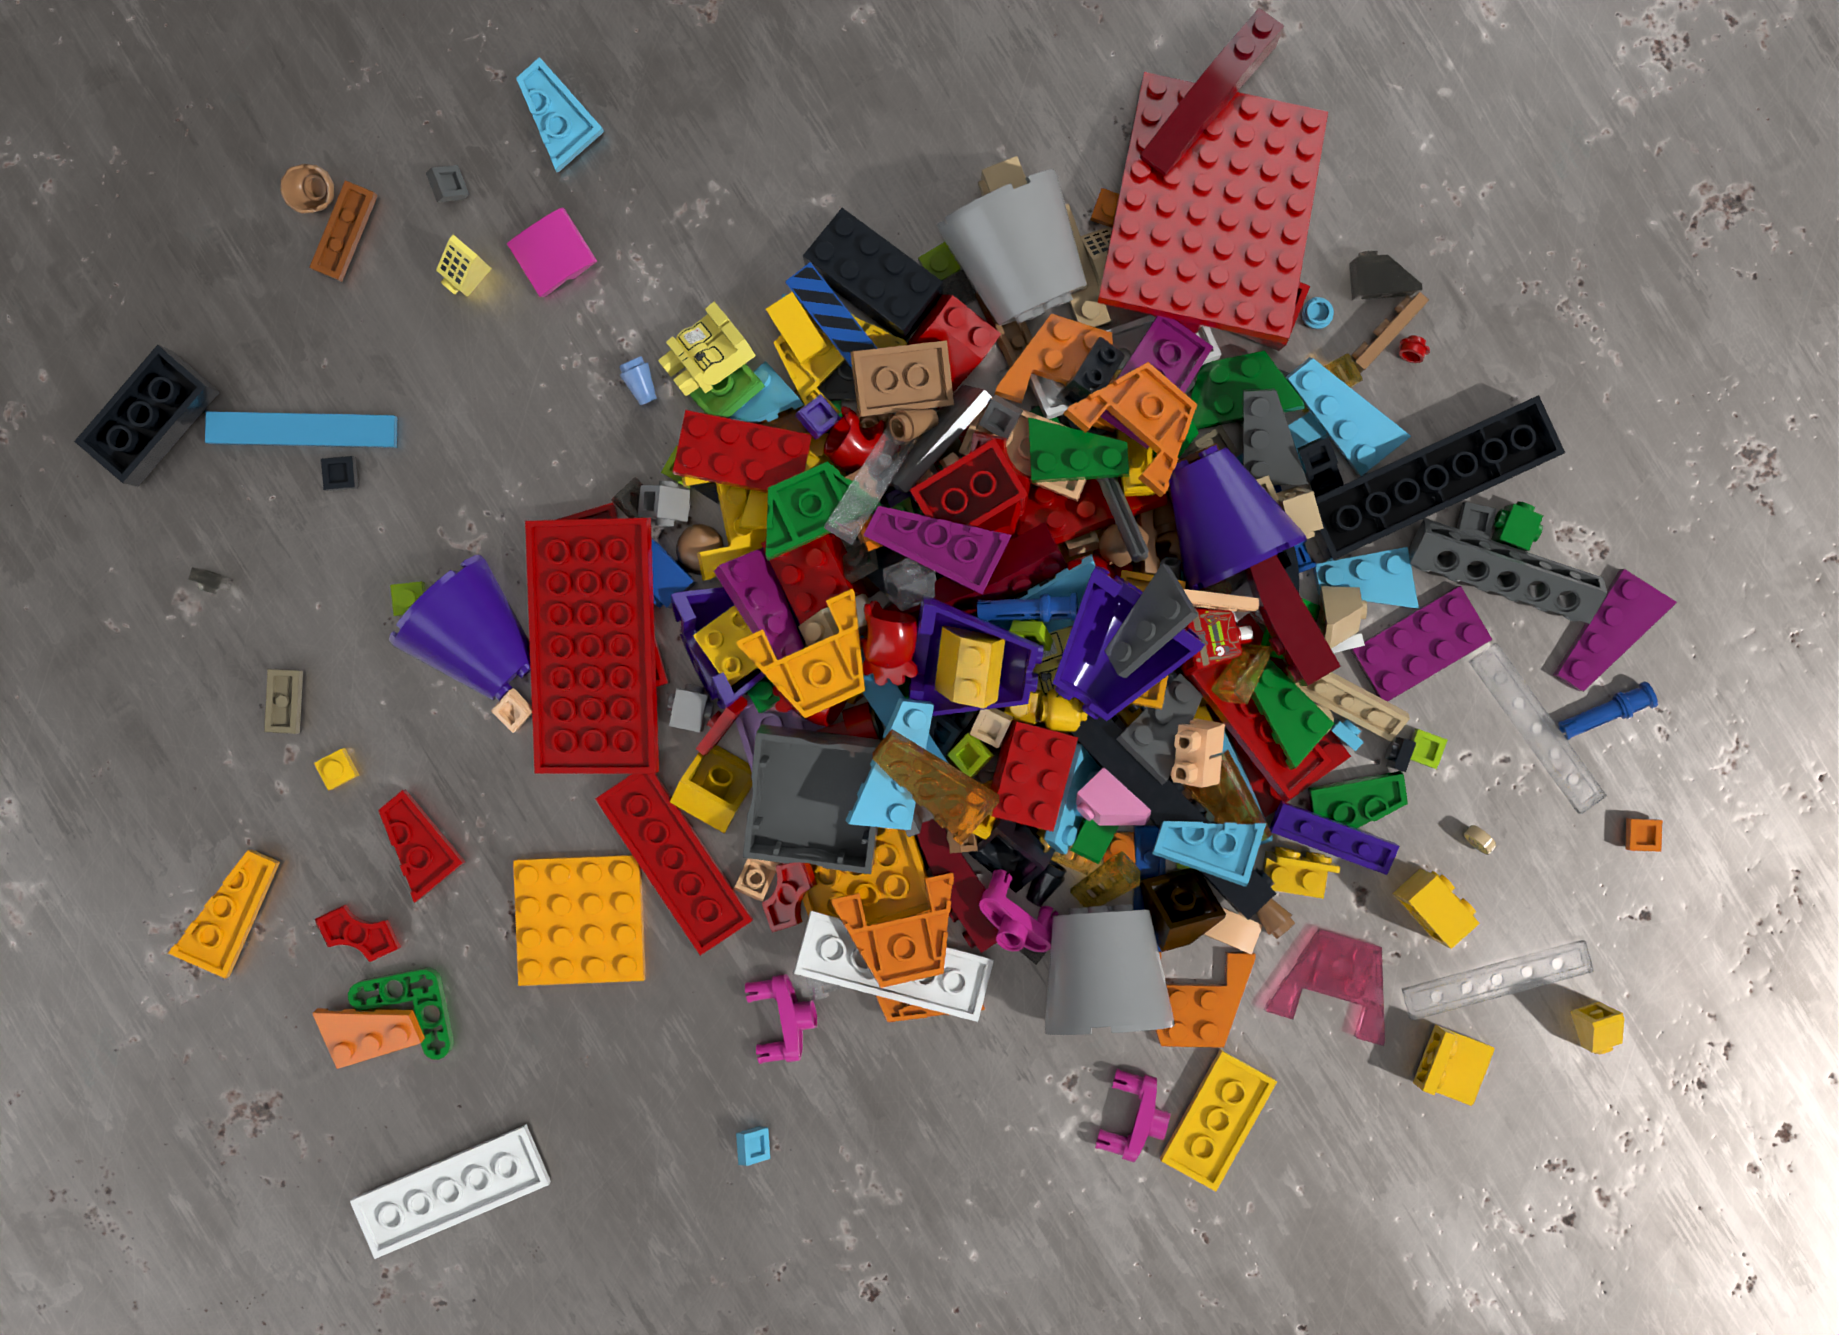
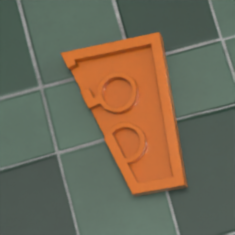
M317 1008L312 1013L336 1069L421 1044L425 1039L413 1010L376 1009L374 1012H356V1009L328 1011V1008Z

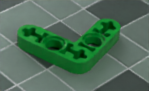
M420 968L364 979L355 983L348 992L349 1003L358 1010L413 1001L415 1015L425 1037L421 1043L424 1054L428 1058L439 1060L452 1050L454 1039L442 978L435 969ZM423 975H425L426 979H432L433 981L428 990H426L425 986H417L411 989L410 983L423 979ZM391 980L399 981L402 984L403 992L401 996L393 997L388 993L387 985ZM362 987L365 992L374 991L379 988V994L366 999V1003L364 998H358L357 996ZM428 1005H434L440 1011V1017L435 1022L428 1021L424 1016V1009ZM442 1025L443 1029L437 1031V1037L439 1041L445 1042V1046L438 1052L437 1047L431 1046V1042L436 1038L435 1032L433 1030L428 1033L427 1029H433Z

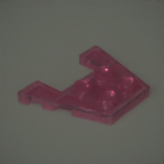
M1319 928L1296 960L1297 963L1289 975L1280 983L1279 989L1273 998L1268 1000L1264 1010L1294 1020L1303 988L1362 1005V1010L1354 1036L1357 1039L1384 1046L1382 947Z

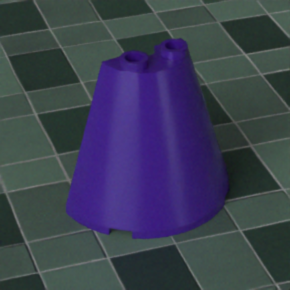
M1214 445L1198 453L1201 458L1200 460L1189 464L1186 459L1177 463L1172 471L1169 483L1186 589L1199 591L1307 540L1304 532L1228 448L1218 450L1217 446Z
M474 555L460 564L463 567L462 570L448 571L411 605L396 624L400 628L399 632L393 631L389 636V642L397 649L489 699L495 700L497 698L500 701L513 688L509 683L517 675L522 679L531 671L530 641L486 560L481 555Z
M1096 566L1088 581L1053 684L1056 685L1055 691L1065 699L1070 701L1075 697L1082 701L1084 705L1081 708L1094 719H1098L1100 716L1108 721L1201 651L1205 643L1192 629L1188 628L1187 631L1183 629L1127 678L1119 676L1104 650L1143 591L1118 575L1114 579L1108 576L1110 572L1107 569Z
M724 587L671 594L676 622L681 621L682 634L680 636L703 687L712 700L720 699L717 702L719 708L724 709L731 706L766 675L757 668L734 686H730L724 672L718 673L693 635L734 606V603ZM785 594L786 600L790 607L803 644H805L806 642L804 640V637L798 627L800 626V622Z
M923 596L917 622V642L912 661L917 665L918 674L911 678L908 699L932 702L934 704L932 716L1028 704L1030 692H1036L1038 673L1033 672V668H1035V664L1042 663L1043 645H1039L934 598ZM942 626L990 634L1005 640L997 702L983 709L952 702L935 690Z

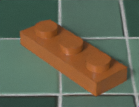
M345 180L310 264V269L340 282L343 281L378 195L375 192Z

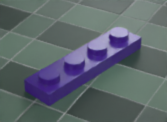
M1280 801L1269 827L1271 833L1388 875L1400 847L1389 840L1284 801Z

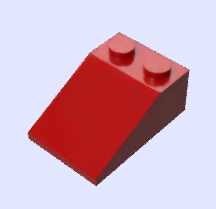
M941 295L907 345L947 340L952 390L954 392L985 358L1001 333L955 296Z

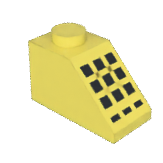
M452 235L448 240L436 271L444 277L440 283L456 295L458 291H461L468 297L492 268L455 235Z

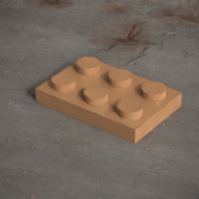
M947 340L850 352L858 417L954 405Z

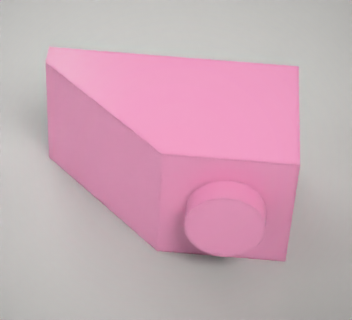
M1102 768L1077 792L1076 805H1078V812L1086 820L1091 821L1093 819L1098 825H1146L1150 820L1151 810L1105 768Z

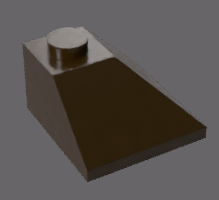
M1187 868L1141 881L1145 910L1150 911L1156 941L1162 952L1192 944L1226 916L1206 879L1196 869Z

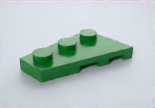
M1028 417L1032 483L1129 477L1127 442L1089 432L1085 433L1081 430Z
M1267 656L1261 659L1243 679V682L1260 714L1265 716L1273 731L1271 735L1276 744H1280L1287 757L1285 761L1289 769L1292 770L1302 762L1335 723Z
M1401 771L1308 788L1311 812L1356 829L1371 821L1375 822L1408 804L1404 773Z

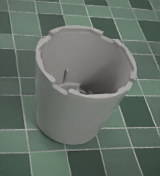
M1054 169L1027 176L1026 181L1028 184L1013 189L1010 183L996 189L946 216L945 219L948 224L945 221L937 224L939 232L999 326L1013 321H1017L1019 324L1045 314L1046 310L1072 301L1071 295L1087 286L1058 176Z
M1133 904L1115 905L1114 910L1113 906L1069 908V915L1053 916L1045 1034L1084 1035L1092 1034V1028L1110 1026L1111 1033L1157 1030L1175 1026L1149 910L1133 911Z

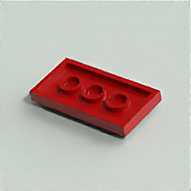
M685 410L673 474L768 493V487L806 470L812 435Z

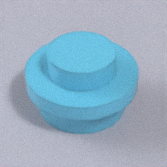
M1315 297L1304 304L1301 315L1308 327L1322 329L1332 321L1334 310L1328 300Z

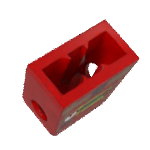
M1196 609L1199 616L1184 629L1186 631L1188 628L1192 629L1203 640L1205 646L1182 664L1184 675L1188 676L1241 656V644H1248L1253 640L1251 626L1249 624L1236 626L1235 616L1232 611Z

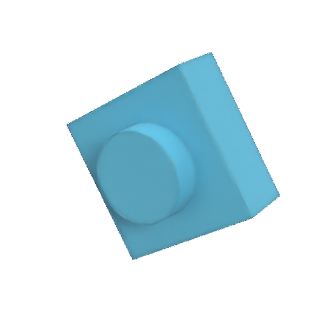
M1337 718L1334 719L1335 724L1332 726L1331 731L1356 751L1364 743L1357 736L1361 730L1348 719L1343 723Z
M758 1126L736 1133L738 1165L749 1166L770 1159L768 1127Z

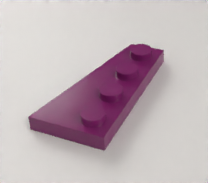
M882 506L877 507L864 533L865 537L981 595L1012 536Z
M763 547L723 563L714 570V573L751 632L755 633L762 629L764 630L777 660L805 648L782 586L770 561L766 558Z
M1620 569L1608 587L1607 595L1591 623L1584 625L1553 675L1576 690L1584 692L1677 602L1626 569Z

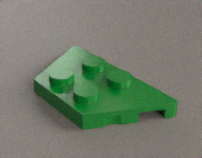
M1265 351L1203 364L1199 370L1191 395V399L1197 404L1192 418L1197 430L1243 421V390L1275 388L1284 413L1305 409L1303 400Z
M828 461L768 487L767 560L769 561L874 514L877 507L881 506L880 502L876 499L873 500L859 489L860 487L856 483L841 475L840 471Z

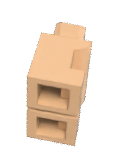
M1193 719L1190 720V724L1178 725V732L1175 735L1174 747L1176 748L1175 764L1172 767L1171 775L1173 782L1201 788L1219 784L1222 755L1217 754L1222 753L1224 723Z

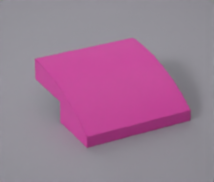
M559 208L543 217L506 243L539 297H546L565 281L575 279L597 262L565 208Z

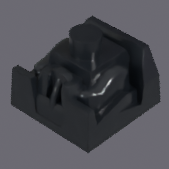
M999 818L994 823L990 836L986 840L980 838L977 842L978 851H970L968 854L991 873L997 869L1005 870L1007 872L1006 875L1010 874L1012 876L1009 888L1017 893L1046 869L1056 850L1052 847L1046 853L1044 852L1045 846L1039 841L1041 837L1036 834L1038 832L1036 827Z

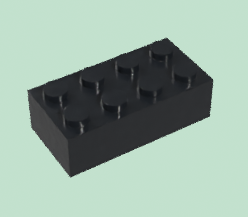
M843 207L803 254L804 264L807 265L811 262L830 288L893 335L905 341L931 311L941 295H943V281Z
M157 344L74 442L120 482L138 487L220 391L175 352Z

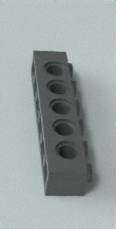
M1427 518L1423 519L1409 547L1410 564L1421 571H1433L1444 575V577L1451 581H1463L1472 584L1481 591H1493L1502 594L1511 601H1523L1532 604L1538 610L1544 612L1550 610L1562 614L1566 619L1574 622L1580 620L1590 624L1607 595L1603 577ZM1443 551L1452 552L1449 555H1440V553ZM1473 561L1482 562L1479 565H1470V563ZM1504 571L1512 572L1508 575H1499ZM1534 581H1540V582H1541V583L1538 584V585H1529L1530 583H1532V582H1534ZM1565 591L1571 592L1568 595H1559L1560 593Z

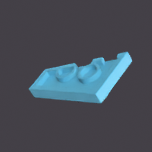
M765 361L753 371L765 387L729 418L755 424L765 419L770 422L779 417L778 413L790 407H793L795 410L804 404Z
M1408 547L1316 564L1317 567L1313 568L1319 596L1321 586L1359 587L1362 600L1367 602L1419 609Z
M1163 821L1152 854L1230 882L1247 886L1266 823H1254L1251 825L1226 822L1224 824H1208L1203 822Z

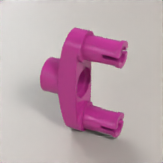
M995 870L992 873L988 889L982 894L979 907L987 919L998 929L996 936L997 944L1008 951H1019L1023 947L1034 952L1050 950L1053 916H1058V912L1056 910L1053 912L1054 908L1050 906H1042L1039 909L1037 920L1006 897L1012 876L1010 874L1006 875L1007 872L1005 870Z
M786 974L772 976L771 980L745 983V993H749V995H746L748 1003L771 998L777 1001L784 1037L783 1041L757 1044L756 1055L760 1054L757 1057L758 1063L764 1064L779 1060H786V1062L800 1061L803 1052V1030L817 1028V1012L814 1001L798 1002L792 982Z
M1117 1068L1112 1088L1139 1095L1138 1099H1141L1131 1135L1128 1134L1127 1137L1100 1128L1095 1148L1122 1155V1159L1135 1162L1148 1136L1164 1140L1171 1113L1155 1108L1157 1094L1156 1077L1146 1074L1144 1077Z

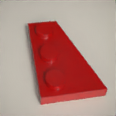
M406 789L399 792L378 810L391 845L394 846L401 863L399 866L403 876H406L412 891L410 894L414 903L419 901L466 862Z

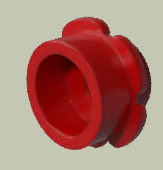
M1411 335L1400 341L1399 356L1407 362L1421 363L1425 355L1430 353L1426 340L1420 336Z

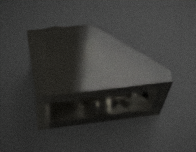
M1364 251L1358 253V257L1349 263L1352 301L1405 297L1406 295L1410 297L1422 291V283L1388 254L1378 255V251Z

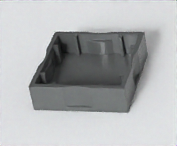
M761 724L755 737L751 775L753 796L747 813L743 858L788 864L798 862L810 863L826 869L871 874L878 827L850 825L845 820L849 811L853 810L858 798V790L861 784L865 783L871 769L870 763L874 754L878 753L883 740Z

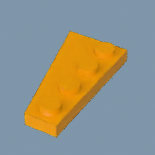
M252 849L247 850L222 882L223 885L214 896H211L204 905L205 908L195 921L191 922L184 931L185 934L177 944L173 945L168 954L225 979L230 977L280 861Z

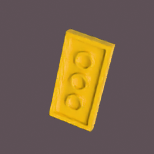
M1220 1049L1161 1154V1162L1216 1192L1277 1084L1276 1079Z

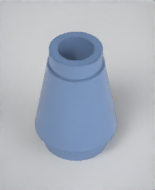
M642 356L619 366L622 372L620 377L636 400H638L640 406L657 399L649 364L644 362Z

